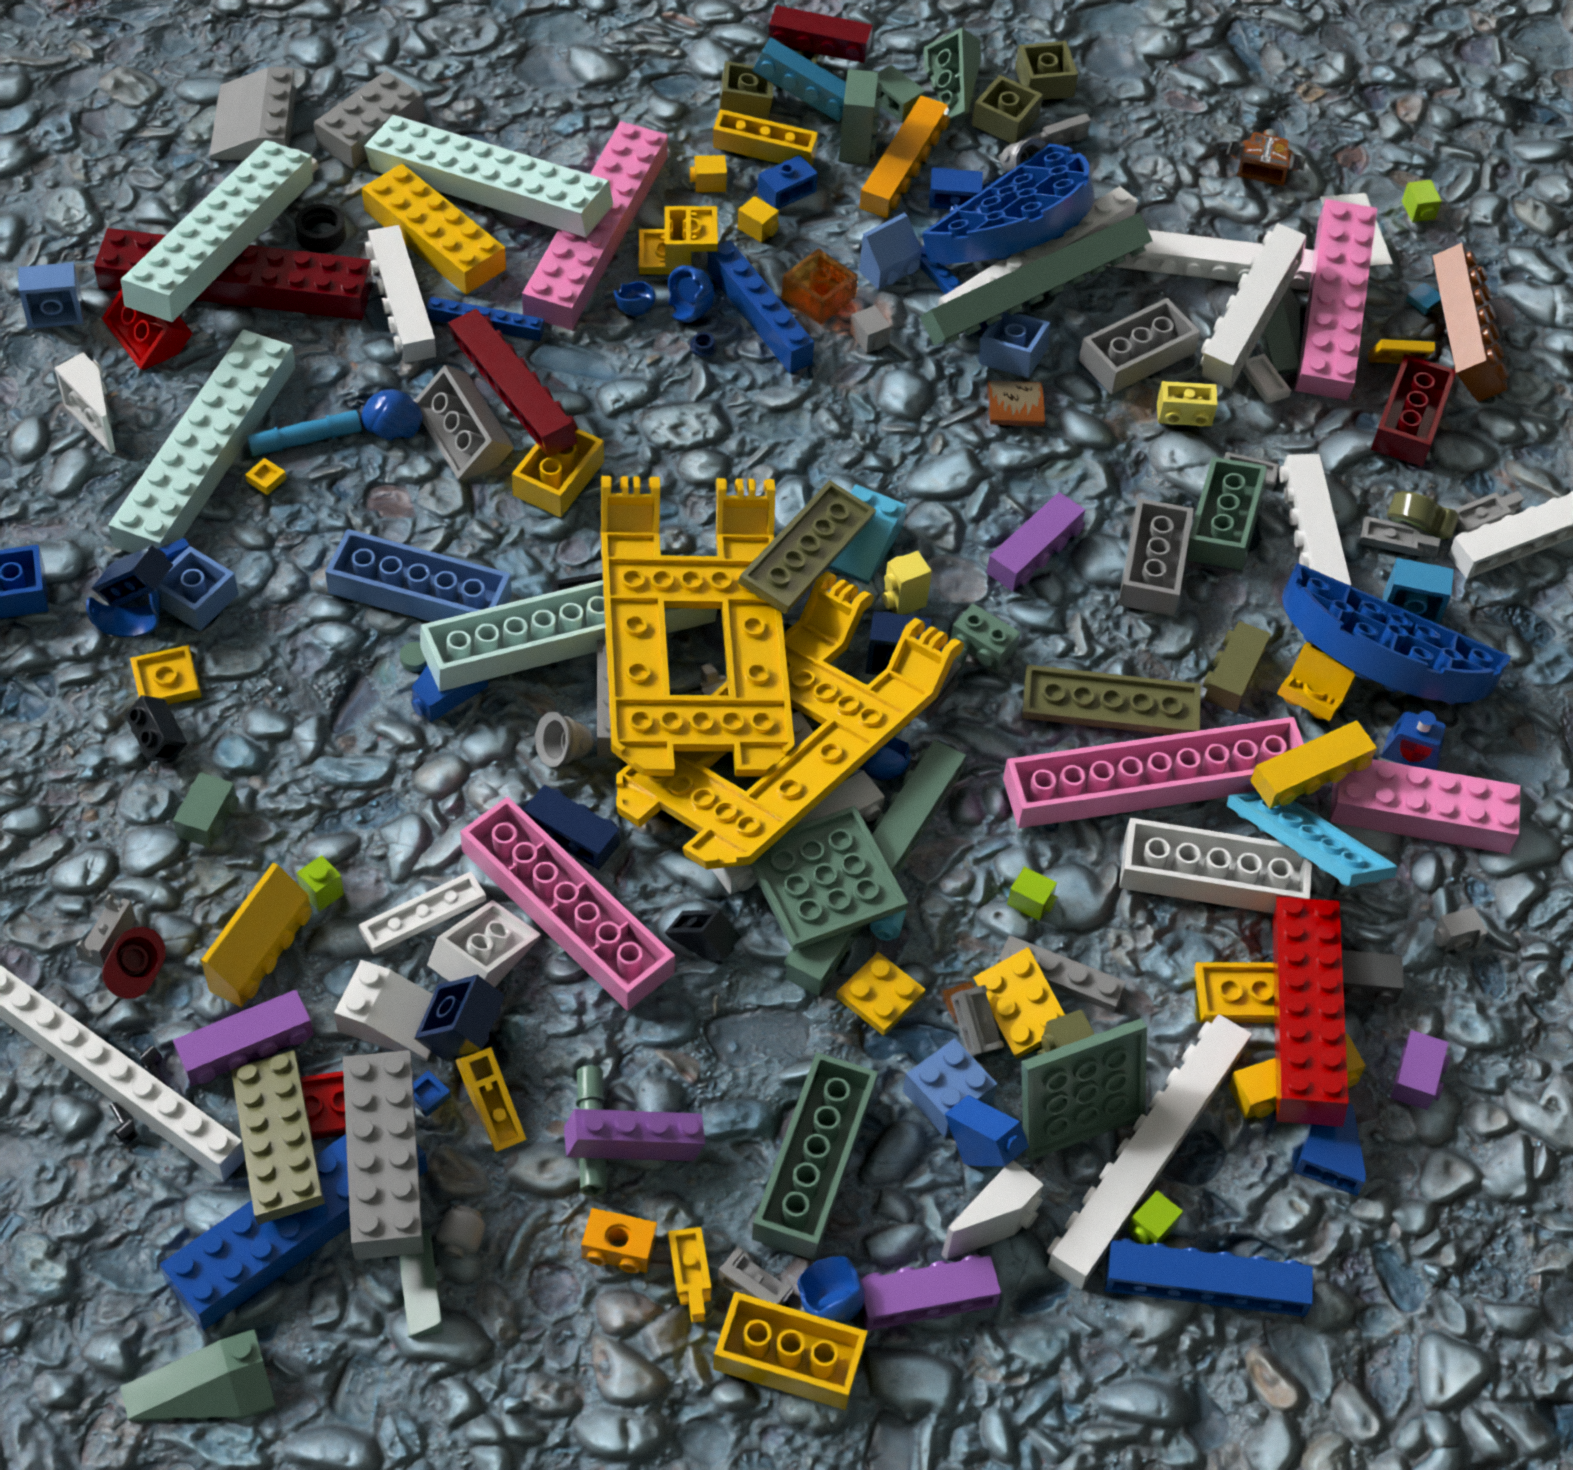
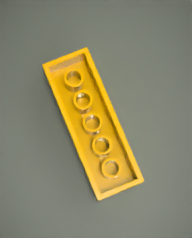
M401 163L362 187L364 211L383 227L399 225L405 245L465 295L506 270L505 246L404 164Z

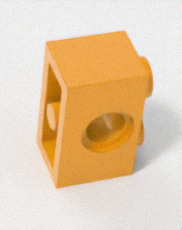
M591 1208L581 1243V1256L593 1265L604 1266L610 1264L618 1266L621 1270L628 1273H638L639 1271L647 1273L657 1238V1222ZM619 1239L627 1244L622 1247H614L610 1243Z

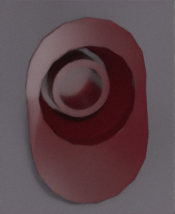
M133 927L123 932L106 958L102 969L103 981L111 993L123 999H135L145 994L151 987L166 957L165 944L161 936L147 927Z

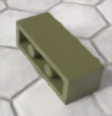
M1238 621L1234 631L1228 630L1222 644L1226 648L1224 652L1218 651L1212 665L1216 669L1214 672L1209 671L1202 686L1207 688L1204 697L1205 701L1237 713L1266 651L1271 633Z

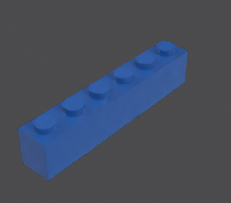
M728 240L718 245V252H708L707 272L789 373H793L813 364L814 341L734 243Z
M1119 1239L1117 1241L1111 1240L1106 1253L1104 1291L1306 1317L1313 1304V1266L1303 1265L1295 1260L1277 1262L1269 1261L1268 1258L1263 1256L1246 1258L1238 1257L1231 1252H1218L1215 1254L1202 1252V1250L1194 1247L1176 1249L1169 1248V1246L1162 1243L1145 1245L1137 1244L1130 1239Z

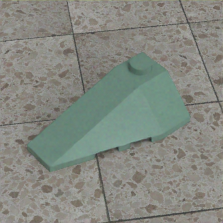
M962 27L924 47L925 71L932 80L930 84L938 95L937 101L948 104L947 116H950V122L968 113L981 63L980 40Z
M1288 287L1259 338L1266 357L1279 374L1298 372L1300 357V306L1291 287Z
M254 1329L219 1340L120 1387L129 1422L172 1421L174 1418L208 1420L209 1417H229L230 1420H238L276 1408Z

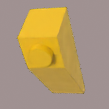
M484 1048L481 1051L455 1060L466 1090L494 1151L498 1152L527 1140L492 1048Z

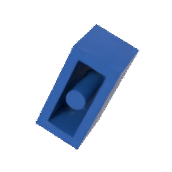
M932 167L929 208L951 209L954 204L963 205L982 191L983 172Z

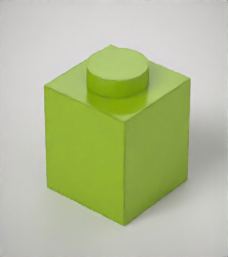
M1432 180L1408 182L1402 198V203L1411 222L1436 219L1442 202Z
M322 855L296 872L299 886L309 895L310 903L318 912L344 895L340 873Z
M1024 866L1010 889L1007 905L1040 921L1046 911L1052 912L1058 900V896L1055 895L1057 882Z
M1156 1190L1133 1215L1127 1231L1131 1233L1132 1238L1138 1244L1162 1243L1178 1225L1183 1211Z

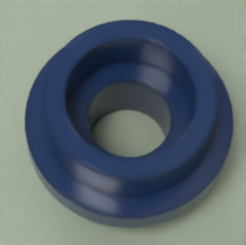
M701 332L696 334L691 340L690 350L698 357H710L717 350V342L711 334Z

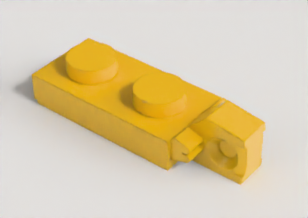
M695 1227L668 1231L673 1273L680 1305L689 1304L691 1323L705 1321L704 1302L711 1301L712 1287L702 1228Z

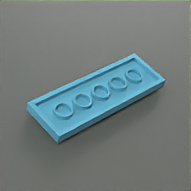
M1258 791L1233 794L1228 797L1227 806L1237 812L1239 817L1249 820L1260 831L1269 833L1280 844L1292 848L1298 852L1297 854L1300 857L1310 860L1321 871L1330 873L1345 886L1356 887L1358 884L1368 882L1378 883L1381 880L1395 878L1397 865L1296 801L1286 806H1281L1280 804L1269 809Z

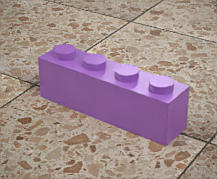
M1058 492L989 556L986 573L1011 591H1014L1020 584L1025 585L1035 570L1038 568L1042 569L1048 563L1050 556L1055 552L1062 551L1072 536L1076 537L1080 534L1085 525L1083 519L1086 509Z
M295 989L173 1040L188 1081L191 1086H194L196 1084L208 1083L216 1076L244 1066L258 1058L270 1057L278 1050L287 1046L299 1045L309 1037L314 1036L311 1020Z
M574 1109L564 1126L566 1157L694 1161L706 1144L702 1114Z
M970 1255L961 1261L953 1263L937 1261L926 1268L915 1269L914 1267H905L899 1269L896 1273L882 1275L881 1273L869 1274L861 1279L865 1290V1300L861 1308V1314L865 1330L870 1331L997 1307L1001 1291L991 1256Z

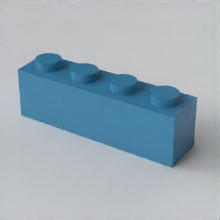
M770 37L752 71L839 122L843 116L846 82Z

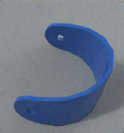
M151 591L149 605L130 608L105 605L90 597L86 601V611L89 620L98 630L117 637H138L147 635L157 628L160 619L161 596L158 591Z

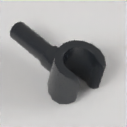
M149 1046L140 1055L141 1065L145 1070L150 1071L155 1078L168 1086L160 1069L156 1066L163 1060V1057L154 1046Z
M113 1102L110 1104V1108L120 1124L114 1130V1133L124 1145H128L138 1136V1132L132 1120L125 1117L118 1103Z

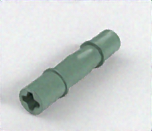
M589 1065L577 1070L578 1098L576 1099V1106L579 1109L603 1110L606 1100L604 1098L602 1068ZM578 1158L580 1192L582 1194L598 1196L607 1191L606 1162L608 1159Z

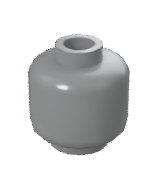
M458 1205L455 1209L445 1212L437 1233V1242L444 1247V1254L452 1258L462 1259L463 1255H472L478 1251L486 1228L485 1222L481 1219L482 1214L463 1205Z

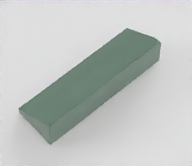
M430 1229L423 1230L424 1253L399 1255L409 1338L443 1333Z

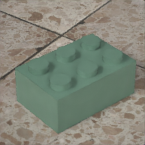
M848 69L839 162L869 165L870 154L875 155L876 139H872V137H877L878 120H874V118H879L880 101L876 99H881L882 83H877L878 72Z

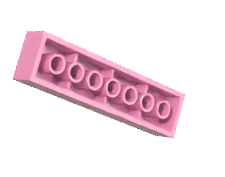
M1325 199L1318 221L1295 391L1347 401L1349 399L1356 379L1377 208Z
M508 796L460 831L462 852L626 1011H629L674 975L675 954Z

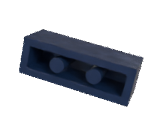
M150 545L111 563L93 585L92 589L110 606L116 607L154 591L173 567V564L167 559L163 551Z
M543 785L523 809L565 851L597 870H600L620 845V828L612 820L601 818L586 805L577 804L567 798L558 789L553 790Z

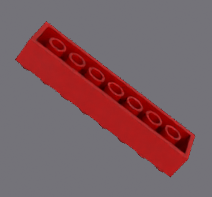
M1277 896L1272 919L1277 1122L1343 1127L1349 1102L1340 901Z

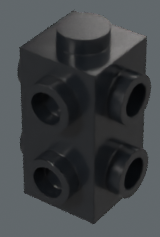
M141 695L125 714L131 731L135 735L147 760L171 764L188 744L165 699Z

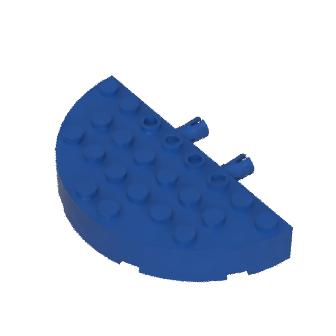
M1049 143L994 183H984L980 193L963 205L954 204L947 216L922 233L928 262H936L942 266H947L953 263L976 262L994 258L1005 260L1011 257L1012 254L1031 249L1052 239L1063 237L1066 231L1080 224V221L1088 214L1094 203L1095 195L1087 159L1081 153L1073 154L1072 149L1069 147Z
M1296 563L1283 590L1282 603L1293 624L1303 634L1304 640L1316 645L1335 660L1354 670L1355 675L1358 677L1379 682L1385 689L1392 692L1399 690L1415 696L1443 701L1450 705L1478 701L1488 697L1495 690L1511 658L1506 653L1299 563Z

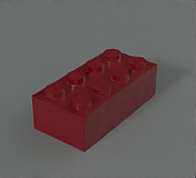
M1404 354L1370 450L1423 467L1456 371Z

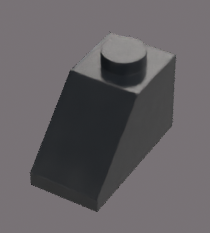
M684 910L664 932L669 938L703 959H724L733 952L734 945L741 938L720 910Z

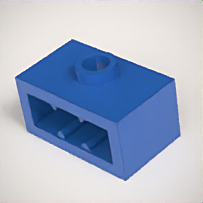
M801 155L759 173L757 193L769 205L779 210L817 192L818 172Z

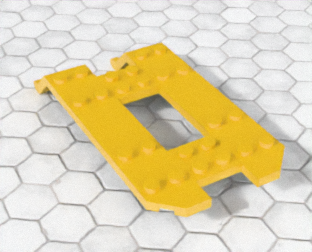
M601 476L600 536L611 751L642 776H674V751L733 752L735 776L763 777L792 752L795 746L782 612L737 582L743 571L774 540V479H765L763 481L765 496H755L756 480L748 479V496H744L742 478L735 480L736 495H727L726 478H716L715 538L717 556L661 555L660 477H650V494H640L641 478L639 476H633V493H628V476L620 477L621 493H611L612 477ZM664 608L721 609L728 695H670Z
M826 571L817 578L799 621L784 632L791 707L801 711V713L822 725L747 791L709 770L727 752L674 751V776H642L630 765H627L616 774V807L618 814L640 828L660 810H663L699 832L682 848L684 856L705 869L751 865L938 697L954 659L964 649V643L954 638L946 645L948 634L943 631L939 632L933 626L923 632L925 630V622L914 618L905 626L887 668L868 685L862 683L830 664L848 649L862 614L872 604L874 596L867 591H863L858 595L857 586L849 584L844 579L836 583V575ZM727 681L711 695H728Z

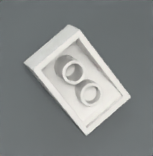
M82 352L55 367L63 403L100 444L112 454L116 451L105 396L107 389L101 380L103 371L96 360L91 361Z
M491 900L437 937L427 966L448 981L478 974L493 987H496L540 939L541 934L494 900Z
M361 960L334 1012L337 1031L394 1051L410 1050L411 1057L427 1062L431 1051L416 1041L414 1037L433 994L390 969Z
M1014 1160L1011 1161L948 1227L941 1256L947 1260L1014 1236L1022 1227L1028 1229L1038 1216L1036 1210L1043 1201L1040 1195L1044 1184Z

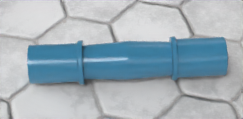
M353 410L331 416L325 415L323 419L301 422L280 429L274 427V429L246 436L251 456L254 457L275 451L281 452L283 448L305 445L329 437L333 440L335 437L361 432V424L357 411Z

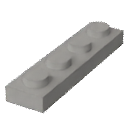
M1009 935L997 964L1029 947L1051 988L1111 1012L1115 1011L1126 981Z

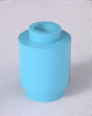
M906 910L871 922L870 930L877 938L884 941L899 937Z

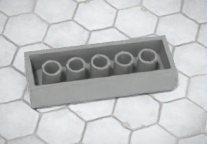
M410 1050L344 1056L343 1076L350 1230L354 1260L424 1253L414 1081Z

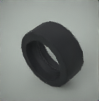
M312 204L303 208L295 218L297 241L304 249L310 252H330L340 247L345 241L344 215L338 208L332 205ZM316 223H328L335 226L333 230L321 234L311 233L306 230L309 226Z

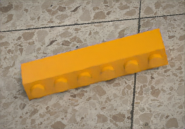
M922 95L919 97L862 187L859 209L884 218H888L893 209L897 210L902 194L908 192L912 178H916L920 172L921 163L928 160L931 147L938 144L941 131H945L949 125L950 116H947L948 104Z

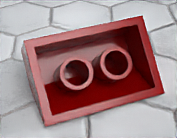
M122 289L101 318L136 365L142 370L178 355L193 334L180 316L173 322L124 306Z

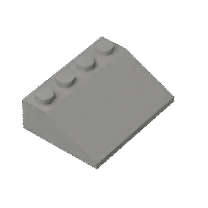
M267 67L220 85L209 155L210 159L245 160L265 140L286 147L290 146L296 99L294 68Z

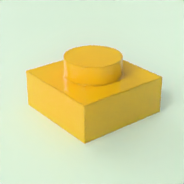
M266 458L262 459L245 474L246 482L266 495L270 494L287 479L286 471Z

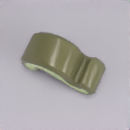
M1408 491L1394 493L1387 511V518L1391 522H1408L1443 540L1452 538L1460 518L1455 510L1444 508L1429 497Z

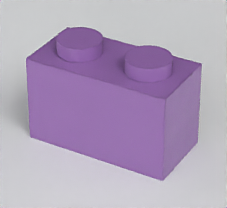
M1411 1030L1403 1045L1390 1098L1428 1110L1433 1099L1438 1101L1444 1087V1082L1439 1081L1441 1073H1446L1451 1056L1446 1055L1449 1042Z

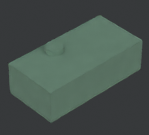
M1212 457L1189 536L1187 560L1243 570L1265 490L1267 466Z

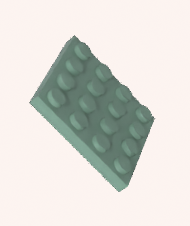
M855 805L792 827L749 865L793 951L907 910L908 908L906 897Z
M1141 1018L1022 1061L1023 1131L1029 1145L1024 1152L1029 1161L1136 1122L1142 1114L1145 1115L1147 1026Z

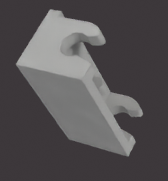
M108 895L104 900L106 908L84 942L80 940L76 945V958L78 960L102 969L117 939L124 931L129 930L136 920L131 901L123 898L120 905L113 901L112 895Z
M986 985L959 991L951 996L966 1050L972 1057L1004 1047L1003 1041H1000L987 998Z
M737 1248L718 1269V1284L732 1294L739 1292L785 1306L794 1294L793 1285L788 1282L784 1285L747 1259L743 1254L744 1251L740 1248Z

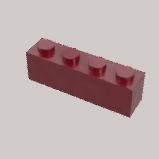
M776 5L769 23L768 40L771 37L791 49L865 63L871 45L873 24Z

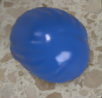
M681 265L670 273L668 277L670 293L668 304L672 305L675 313L672 314L675 320L684 323L693 322L701 318L711 308L715 294L714 286L704 271L693 266Z
M388 389L377 392L368 399L362 409L360 419L366 431L375 433L385 440L392 441L396 437L412 438L420 429L423 414L420 406L409 395L402 391Z
M893 737L859 768L861 771H865L870 778L884 781L897 778L905 772L911 759V754H909L910 746L908 742Z
M832 1256L818 1260L812 1266L806 1268L798 1278L797 1285L805 1312L843 1324L854 1318L864 1304L865 1290L853 1264L845 1256Z

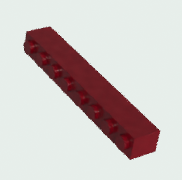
M476 308L448 322L455 344L548 458L578 443L575 434L578 427L571 415L566 416L561 403L558 400H553L547 386H541L540 380L534 371L529 372L525 360L522 357H517L516 351L510 343L506 344L499 329L494 330V326L488 316L483 317Z

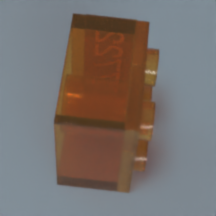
M818 248L783 275L781 298L822 325L856 298L858 275Z

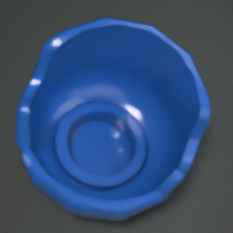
M634 281L629 284L622 283L619 292L614 290L615 300L619 309L629 316L645 314L656 301L655 290L651 285L643 281Z

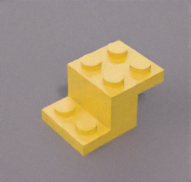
M665 206V229H639V274H670L678 266H692L691 252H718L717 206Z
M1306 642L1290 675L1281 684L1277 694L1282 696L1287 703L1294 706L1299 705L1309 710L1314 717L1330 721L1345 702L1357 675H1355L1354 670L1335 660L1316 645Z

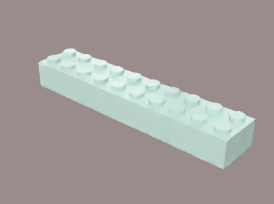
M392 115L364 146L370 168L373 171L385 174L402 163L436 191L582 237H587L614 205L609 180L396 115Z
M265 140L121 278L124 306L173 322L313 182L311 154Z
M244 329L241 331L108 524L113 547L135 553L150 545H153L155 548H161L183 538L247 442L246 435L253 433L295 370L292 345Z
M603 580L421 624L420 648L439 692L597 652V640H606ZM664 608L666 634L715 622L717 609Z

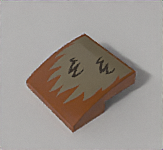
M988 381L987 394L990 425L1045 426L1044 397L1041 382Z

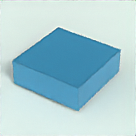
M1425 282L1408 293L1406 297L1408 303L1425 315L1442 303L1440 293Z

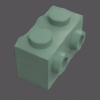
M972 603L953 624L951 640L956 638L962 641L964 648L968 650L970 655L977 658L983 665L990 666L999 671L1016 652L1021 632Z

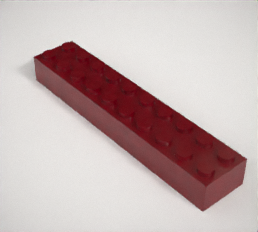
M107 228L94 263L98 288L120 291L122 289L121 278L166 235ZM249 245L195 300L363 320L373 285L371 259Z

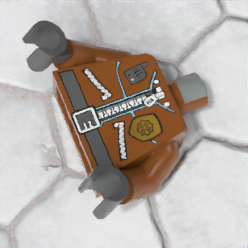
M1267 129L1263 134L1255 132L1250 140H1244L1242 143L1231 140L1226 153L1234 159L1240 160L1237 176L1284 186L1287 171H1297L1299 169L1304 171L1306 156L1294 154L1291 149H1288V140L1278 137V133L1273 129Z

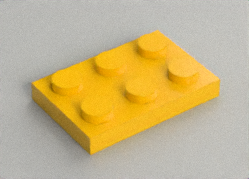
M1029 947L973 977L978 986L986 985V994L992 1014L1016 1059L1040 1047L1041 1037L1047 1021L1065 1015Z

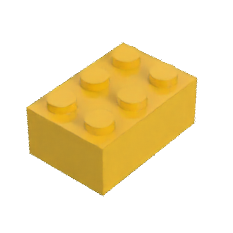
M578 429L575 431L578 443L550 458L546 456L536 443L512 473L513 496L561 518L604 463V440Z

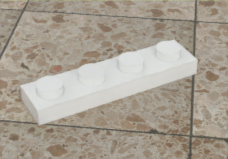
M470 871L359 924V930L372 953L377 954L485 902L486 894Z

